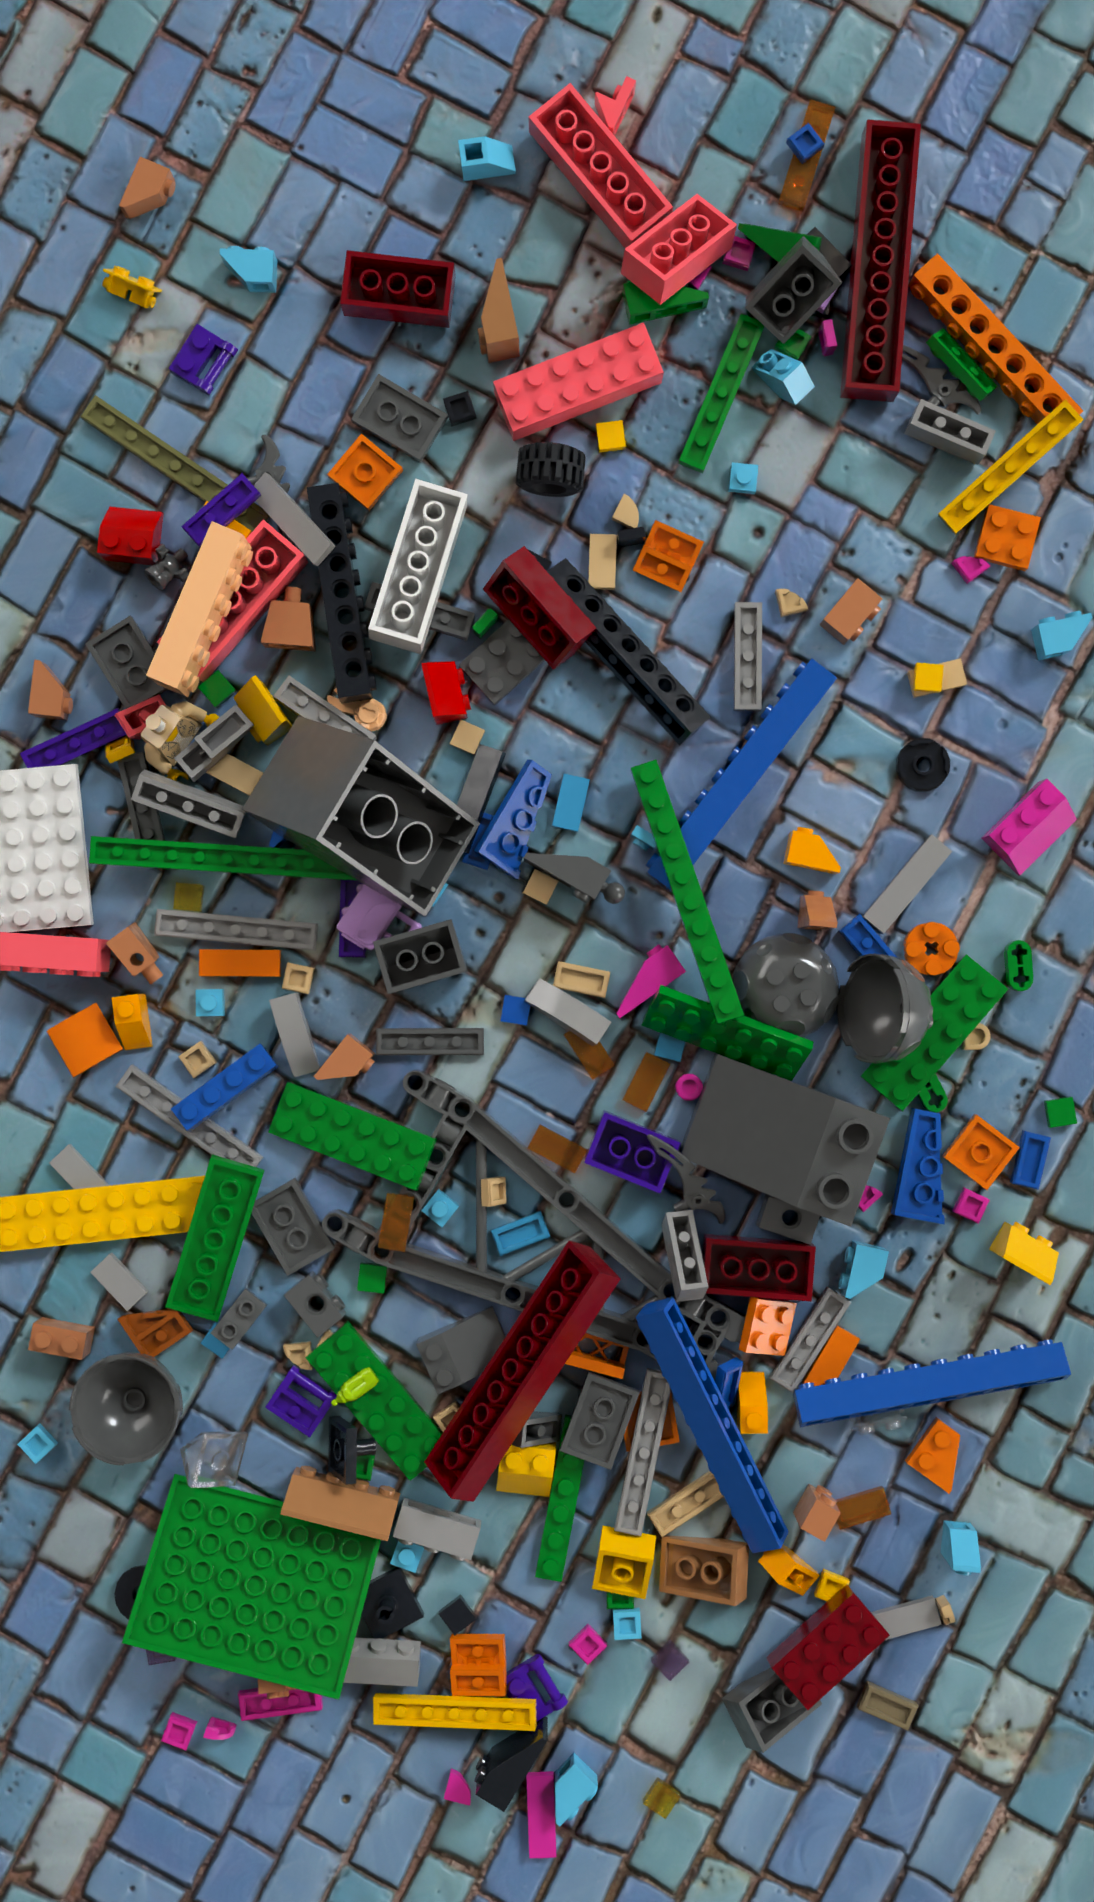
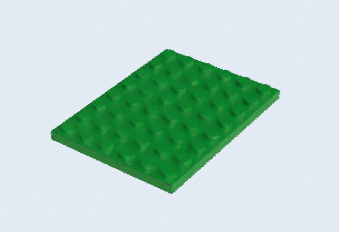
M174 1474L122 1643L339 1700L381 1540L281 1515L284 1503L282 1501Z

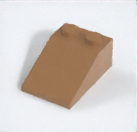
M502 258L496 259L481 316L482 328H477L481 354H487L488 363L520 357L519 336Z
M665 1535L661 1541L659 1592L737 1606L747 1599L748 1544L719 1538Z

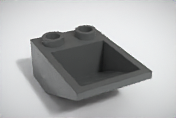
M526 853L524 856V862L573 889V896L585 903L589 899L594 902L599 891L603 893L605 900L611 904L620 903L625 896V890L621 884L616 882L608 884L605 882L611 870L589 857Z

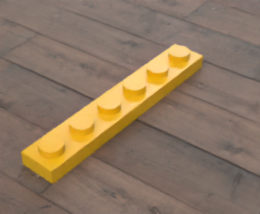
M1065 399L940 511L938 516L954 534H957L1084 419Z
M375 1693L373 1697V1725L535 1731L537 1727L536 1699Z

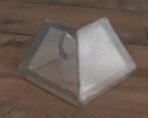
M201 1432L183 1446L180 1452L188 1486L191 1488L235 1486L249 1433Z

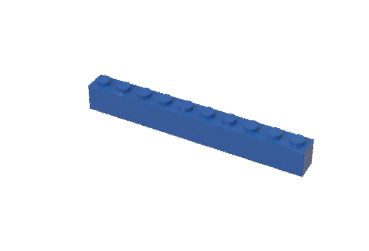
M811 658L807 664L802 661L793 673L796 679L791 686L785 683L776 695L780 698L774 707L769 704L760 717L764 721L758 728L754 725L744 736L747 743L742 749L739 747L734 749L728 757L731 763L727 769L723 770L720 768L711 779L715 784L708 792L704 789L694 801L698 806L693 813L687 810L678 822L682 826L680 829L693 865L837 679L835 675ZM654 853L645 865L649 868L646 874L672 893L660 856Z
M674 1297L645 1304L636 1316L638 1327L643 1332L650 1351L655 1356L661 1368V1373L673 1392L674 1400L679 1404L684 1414L686 1424L690 1426L697 1446L702 1451L708 1463V1468L713 1473L720 1492L731 1509L732 1517L737 1521L742 1531L744 1541L748 1544L752 1553L781 1549L789 1531Z
M1044 1340L1036 1343V1347L1027 1348L1026 1344L1011 1347V1351L1000 1353V1349H994L984 1352V1356L975 1358L973 1354H966L957 1357L958 1361L947 1362V1359H938L932 1361L930 1366L921 1367L919 1363L905 1366L903 1371L894 1372L893 1368L878 1371V1375L868 1377L867 1373H860L851 1376L852 1380L841 1381V1378H832L824 1381L825 1385L814 1386V1383H805L798 1386V1389L793 1393L799 1425L800 1427L1066 1380L1071 1375L1063 1343H1053V1340Z

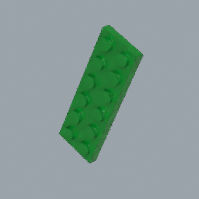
M966 954L930 995L933 1007V1025L927 1030L921 1040V1044L913 1052L900 1060L877 1064L872 1063L860 1077L903 1112L1007 992L1008 988Z
M660 985L641 1025L790 1081L793 1080L811 1053L814 1043L811 1040L746 1016L717 1025L710 1003Z
M287 1082L268 1133L413 1190H418L437 1140L426 1134L291 1082Z
M212 1154L165 1306L166 1308L218 1322L262 1181L264 1169Z
M345 1322L324 1342L306 1356V1359L336 1394L340 1391L343 1383L362 1369L370 1367L379 1379L377 1385L357 1400L348 1401L344 1404L411 1481L427 1467L424 1461L443 1432L350 1322Z

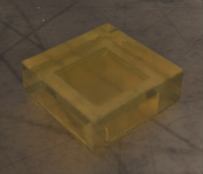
M176 882L173 909L202 912L204 885Z
M657 1777L643 1798V1804L666 1819L681 1797L680 1792Z

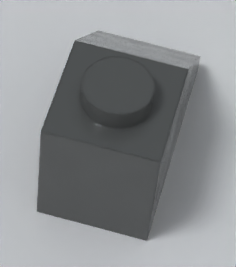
M533 1411L512 1445L524 1448L559 1442L562 1414Z

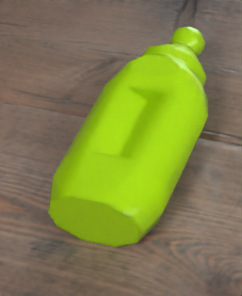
M370 1367L362 1369L343 1383L336 1399L332 1400L331 1404L336 1406L338 1403L357 1400L375 1387L379 1379Z

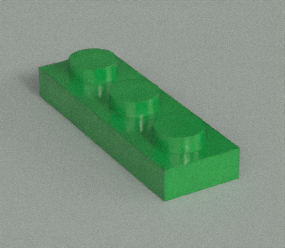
M944 328L933 334L926 342L932 354L941 359L949 367L950 373L964 383L971 396L982 401L998 387Z

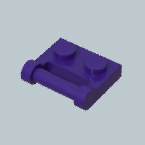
M196 324L170 365L169 370L203 393L210 395L214 389V382L230 357L236 355L238 349L228 341H224L199 324ZM218 348L221 350L220 354L204 379H200V374Z
M293 1365L265 1408L310 1438L331 1407V1401L336 1399L337 1394L333 1391L329 1393L299 1372L300 1369ZM291 1382H295L323 1401L321 1407H317L289 1388Z
M540 1654L532 1656L506 1672V1694L508 1698L536 1699V1722L553 1711L562 1709L568 1703L564 1693L560 1694L543 1665L544 1660ZM535 1671L550 1696V1700L544 1701L528 1672Z

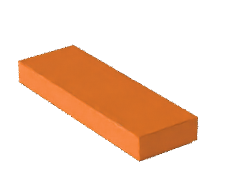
M199 949V976L281 977V950Z
M837 1325L801 1384L814 1383V1386L825 1385L824 1381L828 1379L838 1378L859 1343L860 1338Z

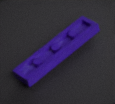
M114 709L21 752L20 755L26 767L63 765L126 736L127 734L115 717V714L120 712V709Z

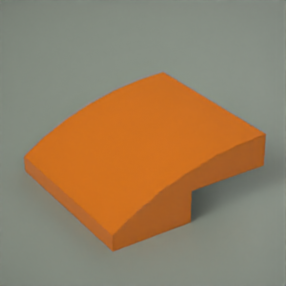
M655 520L633 571L682 592L704 541Z
M97 1003L81 1010L46 1031L73 1078L123 1050Z
M451 1634L452 1666L450 1668L452 1696H506L505 1634H456L455 1636Z

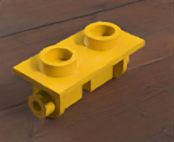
M115 265L113 269H103V272L109 274V277L104 278L102 284L107 292L126 299L128 290H131L129 301L146 309L155 306L156 298L153 297L154 292H162V289L155 287L153 280L142 276L136 279L129 276V270Z

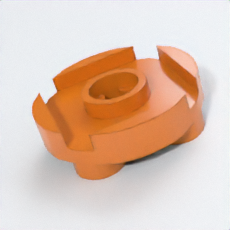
M936 922L915 926L908 932L904 940L905 960L917 969L920 974L934 976L948 971L956 962L960 950L959 943L951 929ZM927 942L937 945L935 948L937 953L935 955L932 953L926 955L927 948L925 944Z

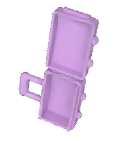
M359 884L356 887L358 892L349 907L342 908L343 916L337 924V930L342 933L341 936L363 950L366 948L370 951L375 949L374 941L380 940L382 937L388 938L393 936L386 930L395 917L410 925L409 931L422 928L420 923L399 911L402 907L401 905L364 884Z

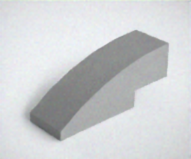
M235 704L194 738L195 741L174 757V759L189 778L195 782L221 760L252 729L254 724Z
M540 978L524 1000L566 1031L573 1032L591 1046L598 1044L612 1023L584 1003Z
M299 993L269 1000L279 1036L294 1077L318 1071L320 1065L307 1018L305 1019Z

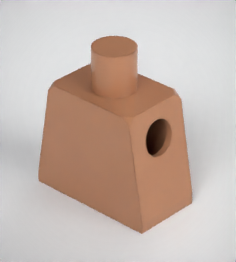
M285 587L284 601H271L261 637V643L265 648L316 652L313 610L309 603L300 602L301 588Z
M136 922L106 942L132 976H136L141 972L149 984L154 983L163 976L154 963L160 956ZM136 953L141 954L144 961H139L136 958Z

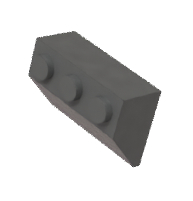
M803 236L746 297L745 308L784 344L842 284V281L823 254Z
M452 919L373 942L388 994L468 972Z

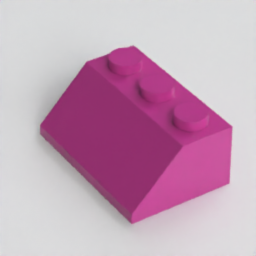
M1046 778L1037 782L982 839L1020 876L1077 818L1066 797Z

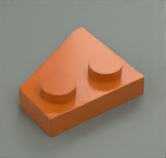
M936 1417L905 1459L906 1463L950 1494L960 1434Z

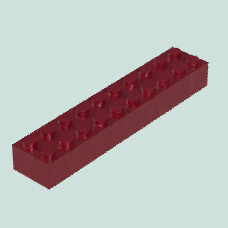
M867 119L861 135L840 398L894 402L900 391L921 124Z
M570 1240L567 1242L424 1461L451 1499L475 1501L621 1280L591 1247Z

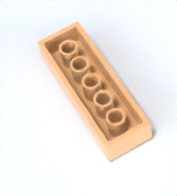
M213 521L211 522L146 676L156 684L186 697H189L190 692L196 690L199 683L198 673L201 667H205L208 663L210 645L212 641L216 642L221 631L219 624L222 617L228 615L232 604L230 598L233 591L237 592L240 588L242 570L244 566L248 567L253 556L252 547L243 534Z

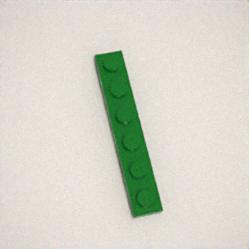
M742 313L740 314L678 464L703 474L765 327L760 321Z
M567 1414L564 1417L535 1577L558 1582H562L584 1465L583 1459L560 1451L561 1443L572 1416Z

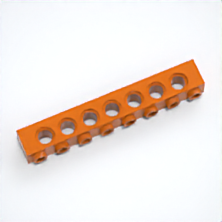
M938 253L913 275L908 286L914 297L922 300L929 307L931 315L935 319H940L945 324L948 333L965 346V350L971 358H976L982 364L984 372L990 378H995L1001 385L1003 393L1009 398H1013L1019 404L1021 412L1026 417H1031L1036 424H1039L1050 414L1044 410L1043 404L1050 405L1052 410H1054L1065 399L1079 415L1083 412L1082 408ZM940 287L944 294L936 293L933 288ZM952 307H959L963 314H956ZM970 326L979 328L980 334L973 333ZM988 346H995L999 353H992ZM1006 365L1014 366L1017 373L1009 372ZM1024 385H1031L1035 393L1028 392Z

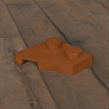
M173 1309L125 1314L118 1318V1321L141 1354L155 1357L193 1331L182 1312Z

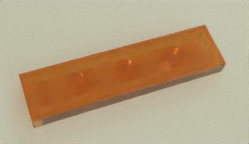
M810 99L802 127L809 123L825 143L835 107ZM822 150L803 164L793 153L778 202L779 205L804 211Z

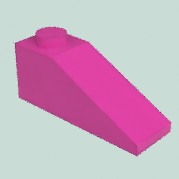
M658 944L646 953L649 958L641 965L616 1012L618 1018H621L657 993L660 985L667 986L686 972L668 945L662 948Z

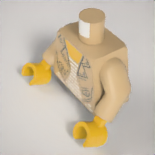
M187 701L173 704L171 707L162 704L154 714L147 717L146 727L140 736L146 743L144 745L146 760L163 775L167 774V778L177 781L178 776H181L188 780L186 773L171 768L172 765L175 766L177 763L174 757L188 747L203 725L201 724L202 722H205V725L208 727L219 716L214 713L207 715V711Z

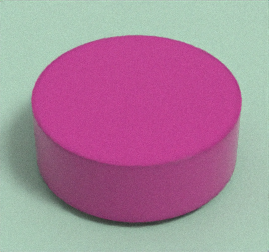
M684 1074L676 1081L675 1089L679 1097L686 1101H693L701 1095L703 1084L696 1075Z

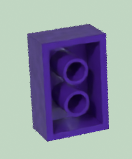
M603 1110L584 1157V1163L661 1193L672 1164L665 1158L657 1155L647 1135L651 1134L661 1139L677 1151L680 1141ZM662 1147L659 1148L666 1152L668 1155H670L672 1158H675V1156L667 1150L663 1149Z

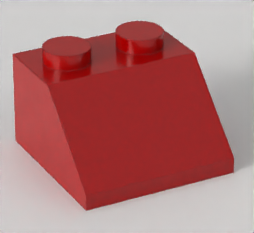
M109 506L100 524L97 553L105 561L143 565L155 564L158 561L155 550L160 546L164 513Z
M455 661L421 663L436 725L468 718L466 711L471 710L468 694L463 695L461 685L465 684L462 668L457 669Z

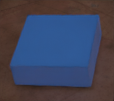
M809 123L787 138L786 144L802 164L822 150L825 145Z
M505 995L500 1021L527 1026L530 1005L524 1001L526 998Z

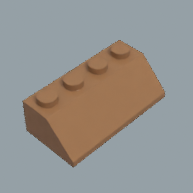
M301 1466V1468L296 1467L292 1474L280 1514L388 1541L400 1493L395 1492V1489L390 1486L382 1485L379 1488L370 1486L369 1482L362 1479H356V1484L345 1485L330 1472L323 1474L317 1472V1469L314 1467Z

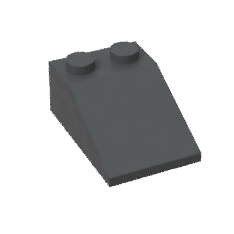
M491 1306L419 1337L416 1345L436 1392L440 1394L482 1374L506 1336L495 1310Z
M771 1667L740 1683L722 1698L745 1747L762 1753L822 1705L819 1700L812 1708L807 1710Z

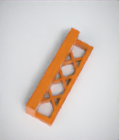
M585 1333L581 1340L585 1338L593 1339L598 1348L590 1353H585L577 1345V1350L572 1352L565 1363L623 1379L629 1347ZM598 1341L605 1342L606 1344L600 1346ZM611 1345L623 1347L619 1361L608 1359L603 1350ZM600 1352L603 1357L596 1356L595 1354Z

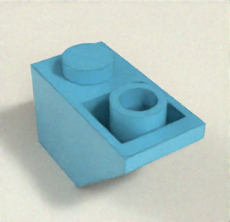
M486 136L458 140L463 181L516 174L512 145Z
M229 246L228 249L220 248L219 254L224 265L249 292L276 293L278 261L274 250L266 247H256L254 250L243 249L239 246Z
M773 349L764 353L752 366L753 371L781 399L794 405L815 387L802 362Z
M1075 611L1066 614L1064 619L1055 620V616L1039 620V624L1031 629L1038 661L1062 656L1071 651L1091 621L1092 614L1082 615L1081 611Z
M852 1240V1245L847 1247L844 1262L847 1263L846 1271L841 1273L838 1288L841 1289V1294L845 1298L851 1299L883 1279L889 1251L883 1247Z
M944 1520L941 1554L952 1570H955V1573L968 1576L972 1572L981 1573L976 1529L971 1523Z
M575 1753L555 1771L556 1824L559 1826L566 1820H572L579 1810L578 1807L585 1800L587 1802L590 1801L598 1790L597 1774Z

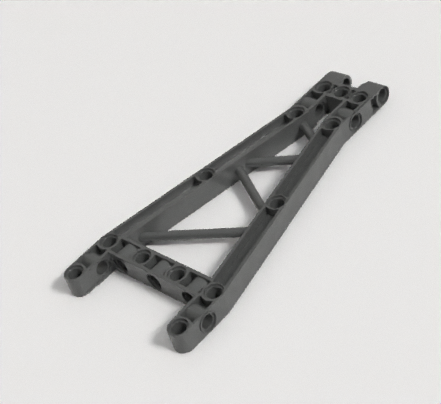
M416 1069L408 1072L403 1079L405 1091L418 1098L420 1102L443 1114L431 1136L437 1139L433 1149H439L443 1153V1160L435 1163L429 1159L418 1190L405 1186L402 1187L379 1229L356 1216L353 1217L343 1210L334 1209L324 1217L322 1221L323 1231L350 1250L365 1256L375 1263L519 1311L524 1310L539 1286L518 1279L557 1257L569 1240L581 1243L590 1237L593 1239V1250L603 1261L605 1250L656 1295L624 1314L605 1309L603 1305L586 1333L639 1350L657 1361L650 1351L648 1342L642 1343L636 1339L639 1332H641L636 1316L647 1303L669 1297H674L676 1301L675 1294L668 1296L663 1293L664 1287L667 1284L673 1283L671 1272L470 1097L422 1070ZM411 1075H419L422 1078L423 1086L420 1089L410 1087L409 1078ZM463 1101L469 1104L470 1113L468 1115L461 1116L456 1112L455 1106L458 1102ZM466 1130L476 1138V1266L403 1242ZM487 1148L581 1229L505 1275L487 1270V1207L482 1206L481 1179L487 1178ZM568 1192L574 1196V1201L571 1205L564 1206L559 1202V1197L562 1193ZM406 1196L413 1197L416 1200V1207L414 1209H406L402 1204V1199ZM330 1217H339L342 1221V1228L333 1229L329 1224ZM379 1243L386 1244L389 1248V1254L386 1256L379 1255L376 1252V1245ZM510 1287H516L521 1295L517 1299H510L505 1292ZM706 1293L703 1299L676 1303L683 1315L696 1321L691 1334L715 1381L719 1365L713 1359V1356L724 1338L731 1342L740 1343L746 1315ZM718 1310L724 1312L725 1316L722 1321H711L713 1312ZM703 1334L711 1336V1341L706 1346H701L697 1343L698 1338Z

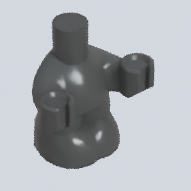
M161 544L155 550L158 561L145 569L144 574L152 585L162 591L173 578L185 582L189 573L186 568L182 569L180 564L188 557L187 553L180 548L171 555L169 554V549H166L165 545Z

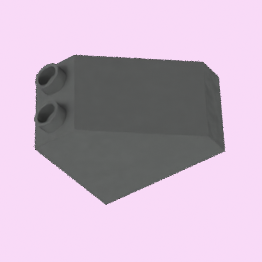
M298 716L242 810L288 841L404 908L424 917L428 914L480 825L479 822L375 740Z
M715 1053L679 1152L693 1163L793 1206L851 1227L890 1118Z

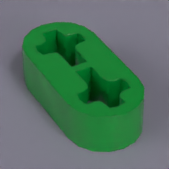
M1011 941L1004 949L1006 982L1009 988L1014 991H1025L1033 984L1032 951L1025 941ZM1016 945L1024 951V955L1019 956V964L1017 963V956L1011 953L1012 950L1016 949ZM1018 967H1020V975L1026 977V981L1021 982V987H1019L1018 982L1013 980L1014 977L1018 976Z
M935 1074L928 1082V1086H924L917 1096L926 1110L940 1112L947 1106L948 1098ZM930 1089L934 1095H940L941 1099L938 1100L937 1107L933 1104L929 1105L928 1101L931 1100V1096L928 1092V1090Z

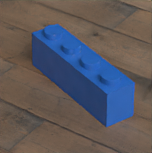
M260 1043L172 1107L171 1110L186 1131H192L279 1066Z

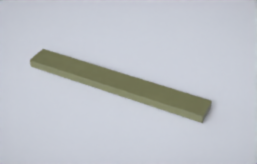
M96 395L80 416L89 425L203 502L211 501L228 486V484ZM252 503L235 518L236 521L252 532L263 519L267 523L271 520V517L264 509L256 503Z

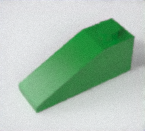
M739 223L738 229L777 262H780L803 236L818 251L820 250L822 237L746 223Z
M630 280L623 284L622 296L629 325L705 309L708 305V292L688 287H682L660 305Z

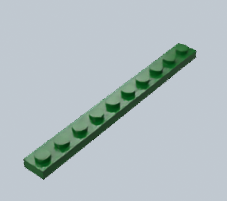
M657 760L631 767L630 771L716 1023L718 1025L743 1017L744 1013Z
M91 836L90 864L358 881L306 850L97 836Z

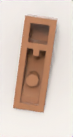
M808 891V895L800 896L798 928L813 930L837 928L838 922L831 897H824V892Z

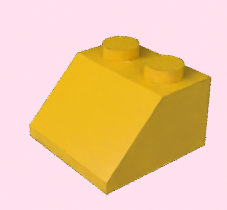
M256 675L250 678L233 697L238 704L237 706L254 724L250 732L258 743L263 741L268 746L291 729L292 724L265 684Z
M1016 1221L1013 1226L1004 1222L989 1250L1051 1285L1059 1252L1051 1248L1053 1243L1040 1235L1036 1239L1028 1235L1030 1229Z
M556 1442L524 1448L511 1445L499 1463L496 1491L550 1497Z
M603 1525L592 1589L645 1599L654 1561L656 1536L642 1533L641 1536L614 1531V1527Z

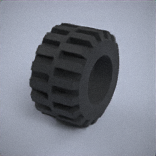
M537 442L524 445L518 451L516 485L529 493L541 496L565 497L578 494L583 490L586 455L572 446L560 443Z

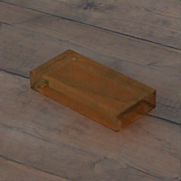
M571 1031L563 1034L592 1080L615 1066L600 1041L597 1045L591 1046Z
M645 1052L622 1100L647 1112L670 1063Z
M541 1124L527 1147L531 1151L573 1173L577 1171L587 1152L585 1147Z
M387 1193L378 1248L406 1251L414 1203L413 1196Z
M883 1486L836 1499V1505L841 1512L837 1519L840 1530L891 1515Z

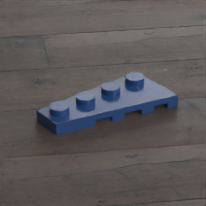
M527 759L474 849L480 856L517 880L521 873L519 867L522 858H524L529 848L527 847L530 833L531 831L534 832L537 823L535 818L538 808L542 807L552 776L551 773L535 761Z
M911 1108L891 1208V1214L945 1225V1218L942 1214L944 1192L941 1190L943 1166L940 1163V1149H942L940 1113Z

